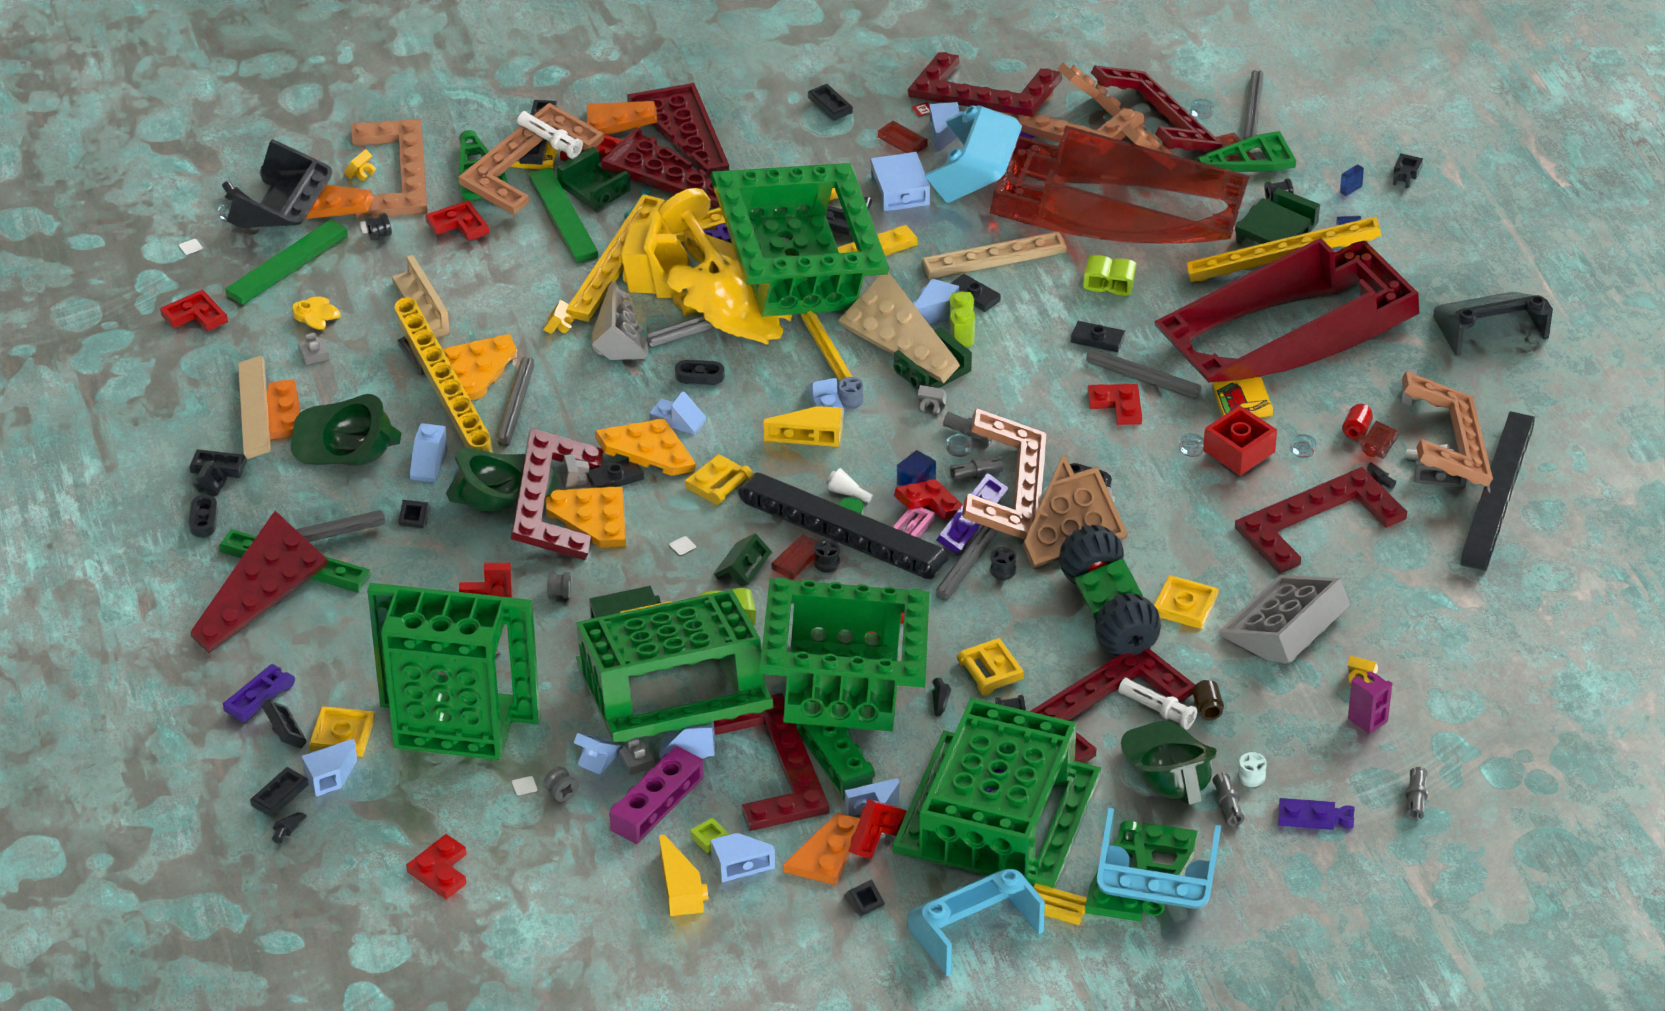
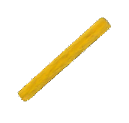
M812 311L807 312V314H800L838 382L844 378L853 377L817 315Z

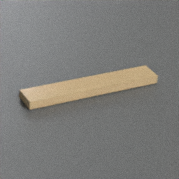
M1053 232L922 258V267L928 279H934L1067 253V245L1060 232Z
M262 355L238 363L243 451L247 459L271 451L265 361Z

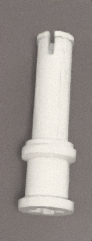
M526 111L519 115L517 123L549 141L552 148L564 151L571 159L576 158L580 154L583 147L582 140L572 138L563 129L556 130Z
M1124 678L1120 683L1118 689L1120 694H1124L1160 712V716L1163 719H1171L1179 723L1186 730L1194 723L1197 716L1196 707H1187L1179 703L1175 697L1166 698L1128 678ZM1138 693H1141V694H1143V695H1145V696L1151 698L1152 700H1150V699H1148V698H1146V697H1144V696H1142V695H1140V694H1138Z

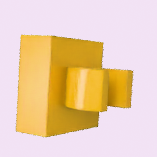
M364 150L349 163L343 173L349 179L356 175L360 181L364 182L368 177L364 171L368 172L369 175H373L376 170L372 164L368 163L372 155L367 150Z
M562 300L556 304L547 318L543 328L544 331L552 334L556 328L565 334L571 328L570 324L574 320L571 314L566 313L569 304Z
M1350 655L1347 664L1350 673L1348 676L1349 684L1357 676H1362L1366 683H1370L1367 672L1377 674L1376 662Z

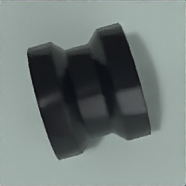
M385 212L379 214L378 217L373 218L370 216L365 219L366 228L372 241L377 240L382 235L386 237L392 235L391 224Z
M829 539L816 543L814 547V564L816 569L821 572L837 570L840 566L839 544Z
M998 547L991 552L990 572L993 577L999 580H1007L1014 577L1016 574L1015 563L1017 555L1013 549Z

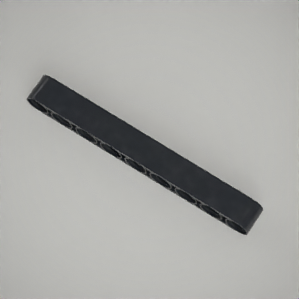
M1509 412L1490 468L1493 480L1488 487L1484 486L1463 548L1460 566L1487 571L1533 432L1535 416Z
M754 473L738 490L740 499L751 507L922 578L933 579L948 562L946 551L935 544L765 474Z

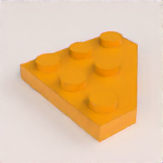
M510 334L442 349L470 400L483 398L488 392L487 388L492 382L495 383L505 372V366L509 362H513L517 357V348Z
M665 418L596 430L595 439L605 454L615 457L616 453L629 457V462L637 463L647 468L650 464L663 468L662 473L671 476L695 472V461Z
M623 487L555 490L550 496L546 497V514L551 519H559L564 522L569 530L590 535L592 544L599 548L626 547Z

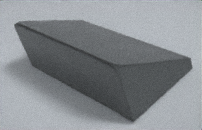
M1416 461L1415 483L1465 488L1466 478L1458 475H1449L1442 469L1434 466L1428 467L1421 461Z

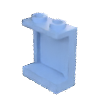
M917 152L870 158V175L873 180L876 179L881 192V206L884 212L930 205V185L925 177V172Z

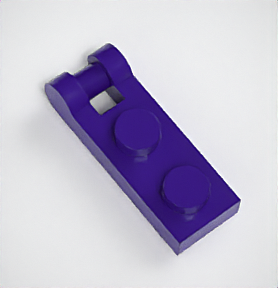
M271 664L223 703V710L244 723L260 710L267 700H272L284 689L289 690L294 685L295 676L288 672L283 673L280 667Z

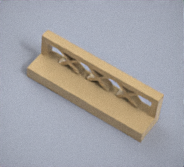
M406 256L408 272L392 276L394 287L401 298L409 297L416 301L436 338L450 334L446 307L415 256Z

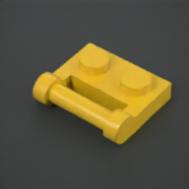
M718 454L687 478L685 486L711 503L719 505L725 500L726 495L741 483L746 482L753 475V471L746 465L740 466Z
M1000 638L964 649L957 655V661L961 666L966 667L977 683V689L982 696L990 695L994 689L1024 679V671ZM980 659L991 674V677L986 678L974 660Z

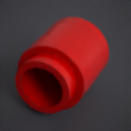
M1356 404L1350 408L1342 425V431L1348 438L1360 440L1366 436L1373 420L1370 407L1365 404Z

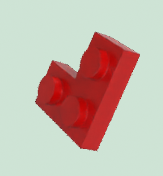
M469 200L425 214L426 223L435 235L458 228L466 240L469 241L489 234V226Z
M203 289L160 308L161 316L172 328L193 319L206 331L228 323L227 314Z
M1138 384L1088 385L1090 409L1115 408L1117 425L1142 424Z
M936 479L896 487L894 497L908 510L929 506L943 520L953 518L963 505Z
M484 563L485 582H459V592L513 598L511 563Z
M867 799L866 805L861 811V818L857 829L852 835L848 852L872 859L881 833L897 836L907 810Z
M445 834L406 864L407 873L447 900L466 885V876L452 867L467 855L466 847L448 834Z

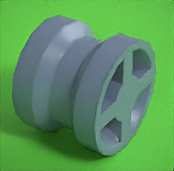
M855 377L842 379L839 382V399L843 407L857 408L863 403L862 380Z

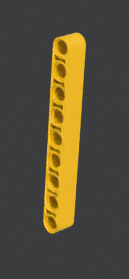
M409 297L399 299L394 306L399 327L464 446L493 453L490 435L418 304Z

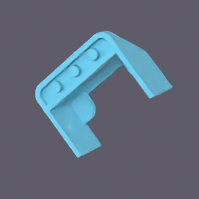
M973 105L964 112L946 120L947 125L959 138L964 147L951 150L947 155L945 165L925 175L946 203L992 184L1005 174L1022 125L1016 118L982 106Z
M1108 808L1097 874V885L1103 893L1193 909H1200L1207 905L1211 895L1221 826H1215L1210 862L1203 860L1193 861L1187 866L1185 876L1129 867L1128 853L1121 847L1109 845L1114 808Z
M1005 869L981 877L912 908L907 914V927L942 972L948 976L951 974L952 943L940 928L1009 898L1036 932L1041 934L1044 932L1045 901L1019 871Z

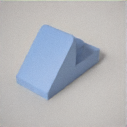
M836 378L812 382L806 386L814 407L843 408L837 394Z
M683 391L674 402L661 398L649 413L650 421L665 418L671 428L695 435L706 421V416Z
M577 733L574 741L575 744L583 747L578 765L596 774L603 773L618 756L619 750L623 748L622 745L601 736Z
M898 778L845 790V810L847 815H860L867 799L896 806L899 802L900 792Z

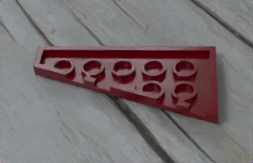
M638 127L602 160V168L616 174L627 171L632 180L645 183L674 195L687 189H702L710 198V207L714 209L720 208L711 179L707 177L705 171L702 169L697 171L692 167L690 161L668 147L659 146L657 140L652 136L645 137L642 135V130Z
M274 511L192 628L191 637L209 654L326 567L328 559L279 513Z

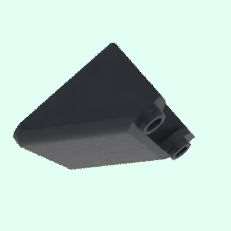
M271 139L260 169L262 181L265 184L271 185L260 203L236 193L232 200L227 222L241 228L300 225L331 179V167Z
M1507 292L1438 305L1434 308L1433 317L1454 354L1461 355L1464 329L1473 327L1477 318L1526 310L1542 338L1548 339L1553 308L1548 300L1540 295Z

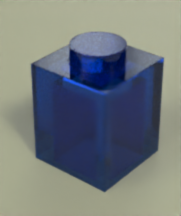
M918 450L914 451L897 465V485L899 486L936 479V460Z

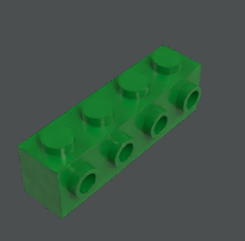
M796 724L802 741L842 800H845V790L873 784V777H875L873 765L870 762H866L860 746L853 743L847 728Z

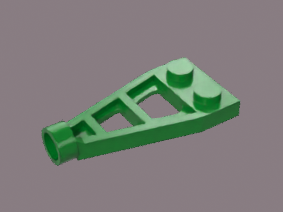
M466 130L459 136L461 151L458 186L463 202L483 199V197L459 184V176L478 161H468L467 156L481 154L483 157L489 152L475 131ZM505 172L497 177L508 183Z
M1280 131L1259 134L1210 152L1206 156L1196 158V169L1200 176L1213 172H1268L1296 168V159ZM1254 148H1261L1266 160H1251L1246 152ZM1237 154L1241 161L1227 162L1225 157Z
M1127 820L1120 824L1118 836L1112 846L1123 848L1129 857H1133V867L1131 868L1141 869L1143 865L1139 837L1141 836L1142 827L1135 821ZM1097 871L1089 886L1085 913L1141 922L1143 900L1103 893L1097 885Z
M1143 822L1141 836L1139 837L1143 865L1141 869L1183 876L1187 866L1193 859L1198 831ZM1152 852L1175 855L1177 858L1173 865L1153 863ZM1144 900L1142 902L1143 911L1150 916L1161 915L1166 905L1162 903L1153 904L1150 901Z

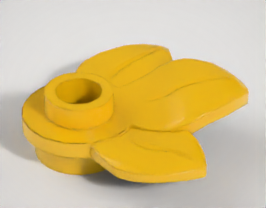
M310 297L306 301L295 302L292 306L293 317L297 321L320 330H325V321L341 318V313L335 306L329 304V299L324 297Z

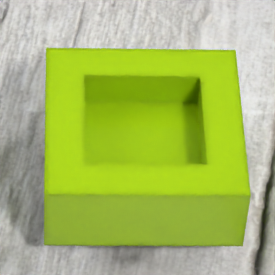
M713 817L690 830V838L707 854L711 852L712 839L729 835Z

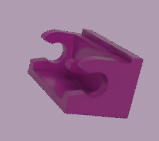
M1367 672V677L1373 683H1366L1364 679L1359 677L1352 679L1348 719L1368 734L1388 722L1393 684L1389 680L1385 681L1374 672Z

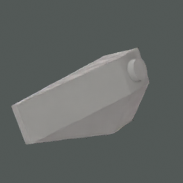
M613 281L609 284L592 332V347L596 353L606 356L609 360L645 359L648 356V342L646 338H641L640 332L643 328L634 318L637 312L632 298Z

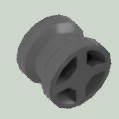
M549 572L547 580L548 598H554L556 595L570 598L571 573L564 572L562 575H557L555 572Z
M564 767L552 769L543 781L545 788L552 792L554 798L559 802L572 798L578 789V782L569 776L568 771Z

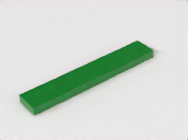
M548 168L529 173V180L575 263L599 258L596 246L553 170Z
M332 219L328 220L226 287V295L244 305L348 236V229Z
M231 529L219 544V550L222 553L242 558L257 536ZM326 557L328 565L310 579L359 593L371 574L370 569Z

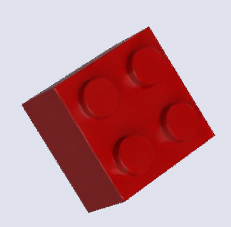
M1239 405L1205 428L1203 451L1241 476L1275 453L1277 429Z

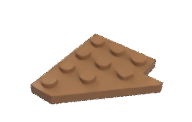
M1066 455L1061 457L1022 545L1032 569L1058 561L1060 548L1065 538L1069 534L1072 535L1074 530L1082 529L1083 526H1103L1111 530L1120 540L1126 539L1128 536L1098 467L1074 474Z

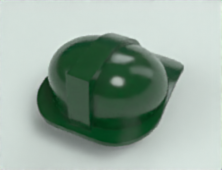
M363 394L338 403L313 406L300 412L294 422L291 451L299 461L306 464L364 465L380 458L388 447L400 444L402 433L391 425L389 417L383 411L381 399L373 394Z
M473 448L459 449L455 454L458 468L446 492L449 501L465 504L479 511H497L517 503L525 454H497ZM551 465L545 498L557 489L559 483Z
M1157 721L1126 731L1121 739L1122 751L1129 762L1137 769L1140 778L1151 791L1164 798L1179 799L1188 805L1202 801L1200 792L1208 786L1213 774L1212 759L1217 756L1215 748L1201 743L1183 727L1170 721Z

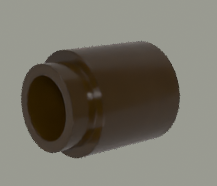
M1202 680L1197 683L1192 689V694L1199 715L1205 720L1219 718L1223 713L1224 703L1218 684L1212 680Z

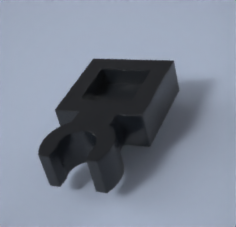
M1400 153L1394 166L1393 185H1396L1398 181H1404L1405 188H1409L1411 178L1417 179L1423 166V158Z

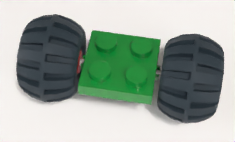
M1100 525L1083 526L1080 530H1074L1072 535L1069 534L1065 538L1060 548V566L1063 574L1072 583L1077 585L1094 620H1096L1095 633L1098 642L1107 652L1114 656L1133 652V655L1141 654L1144 649H1151V646L1156 643L1160 634V615L1157 608L1148 599L1143 597L1124 560V550L1120 539L1111 530Z

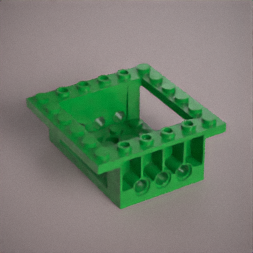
M851 163L712 172L710 179L746 285L752 286L762 317L807 314L809 311L813 313L847 311L859 298L864 276L888 275L889 265ZM832 188L836 190L858 252L839 253L826 218ZM781 237L788 238L790 241H785Z
M769 578L759 674L787 676L783 722L893 732L897 685L925 688L930 592L920 589H896L889 586L880 588L869 587L864 584L856 586L844 585L839 582L820 583L813 580L796 581L787 578ZM792 603L794 604L791 647L790 652H787L790 612ZM901 613H904L902 660L897 661Z
M369 583L367 593L380 707L390 708L394 748L501 760L512 722L539 724L541 709L532 600ZM504 625H507L513 695L498 693L495 653ZM438 671L444 672L446 675H440Z
M733 589L576 622L580 656H576L577 667L613 742H627L632 738L655 736L660 732L678 731L688 726L706 725L712 721L734 719L739 715L761 713L764 710L773 708L772 697L765 686L764 674H759L762 652L760 637ZM714 658L718 659L736 693L633 715L628 676H642L647 672L669 670L674 666L684 664L693 665L700 661Z
M970 698L955 733L943 730L895 838L893 853L983 875H989L1005 869H1014L1019 871L1032 887L1036 883L1056 888L1101 776V767L1075 761L1076 722ZM996 769H1002L1005 772L995 773L993 771H995ZM1053 785L1066 787L1038 858H1035L1036 827ZM988 788L997 790L993 793L986 792Z

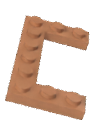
M1062 62L1057 68L1070 82L1095 99L1113 117L1126 109L1125 107L1122 109L1119 107L1121 103L1114 96L1110 95L1108 97L1106 95L1109 91L1098 83L1095 86L1096 81L1087 74L1082 76L1084 73L1074 64L1072 67H1069ZM1127 123L1121 131L1135 144L1172 170L1178 163L1171 157L1173 152L1164 145H1161L1160 139L1150 131L1149 133L1145 132L1147 127L1143 123L1137 126L1136 129Z
M1053 92L1046 99V101H1048L1050 98L1054 96ZM1132 109L1120 111V113L1097 130L1037 113L1033 117L1000 112L1016 118L1022 125L1021 131L1100 155L1127 136L1121 131L1127 123L1136 129L1137 126L1145 122L1144 114Z
M548 103L534 115V117L556 130L563 129L572 138L582 140V149L584 150L591 147L595 148L604 141L603 132L551 103ZM521 125L459 176V184L510 214L515 215L529 203V195L497 177L544 138Z
M421 119L351 124L353 145L399 142L402 193L372 195L373 199L368 212L356 213V218L378 217L379 214L384 212L387 216L427 213Z
M1406 371L1401 380L1404 392L1408 396L1421 398L1433 406H1442L1449 409L1459 453L1421 439L1416 446L1419 461L1428 467L1434 466L1442 469L1449 475H1458L1466 478L1473 484H1482L1488 487L1493 477L1473 396Z
M976 408L972 415L971 432L1018 448L1013 508L1011 509L967 494L964 499L962 518L1025 540L1041 504L1047 433Z

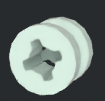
M1249 752L1241 756L1239 760L1240 769L1238 771L1240 783L1248 787H1257L1264 783L1267 761L1264 756L1256 752Z

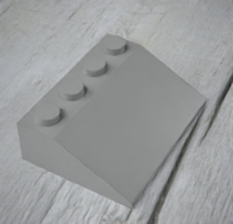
M1279 575L1219 631L1221 637L1268 661L1286 664L1294 661L1304 648L1310 646L1312 641L1319 634L1326 631L1327 627L1335 619L1341 617L1342 613L1350 606V602L1340 578Z

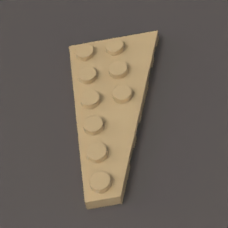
M889 272L888 275H880L838 320L845 329L892 355L897 350H900L926 371L929 376L943 384L960 366L956 358Z

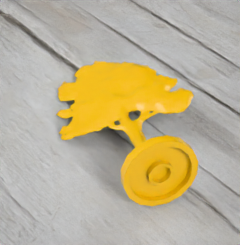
M698 188L687 189L668 199L659 209V212L671 233H681L689 228L705 253V261L694 268L691 266L674 265L669 271L668 286L678 293L682 292L684 288L688 289V294L683 299V304L696 309L699 313H703L705 320L709 321L714 328L721 329L736 337L742 336L766 345L769 344V340L780 339L783 328L780 326L779 318L791 321L792 315L761 316L752 286L746 285L738 259L733 260L731 257L719 253L699 224L710 209V198L705 191ZM724 260L728 261L729 265H726ZM711 262H715L719 268V273L712 274L709 272Z

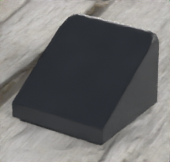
M403 499L398 525L424 528L431 509L428 502Z
M872 879L848 890L844 894L846 901L860 917L885 905Z

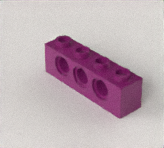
M675 746L669 753L664 754L660 762L652 770H648L643 779L636 786H632L627 794L611 807L609 811L610 831L638 844L703 779V759L678 746Z

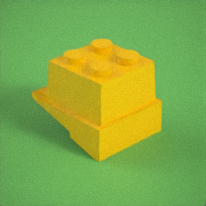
M654 211L651 223L630 224L628 234L624 235V247L619 251V261L624 265L623 281L627 283L629 292L656 294L657 298H672L673 295L678 294L677 291L668 286L669 271L674 265L689 266L690 259L680 240H677L676 234L671 233L659 211Z

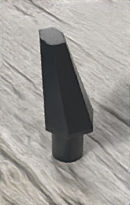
M230 181L222 184L223 189L227 193L224 196L226 199L232 201L236 193L251 199L238 187L234 188Z
M1373 462L1368 464L1367 469L1380 485H1384L1389 489L1395 487L1396 480L1389 477V473Z
M940 677L935 678L932 682L935 688L932 694L936 717L945 711L951 693L949 684H944Z
M297 812L276 821L273 826L275 833L272 840L275 843L281 844L285 836H290L307 815Z

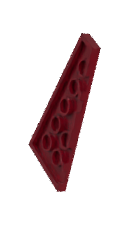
M695 83L627 94V102L654 101L657 111V123L651 125L699 170L705 171L707 176H711L714 171H730L729 163Z

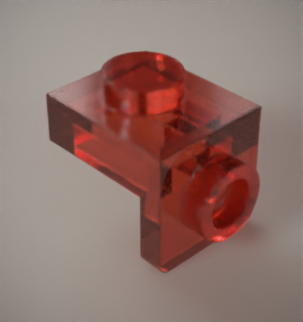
M1375 421L1366 437L1361 435L1358 440L1362 451L1366 455L1384 459L1398 438L1399 433L1398 430Z

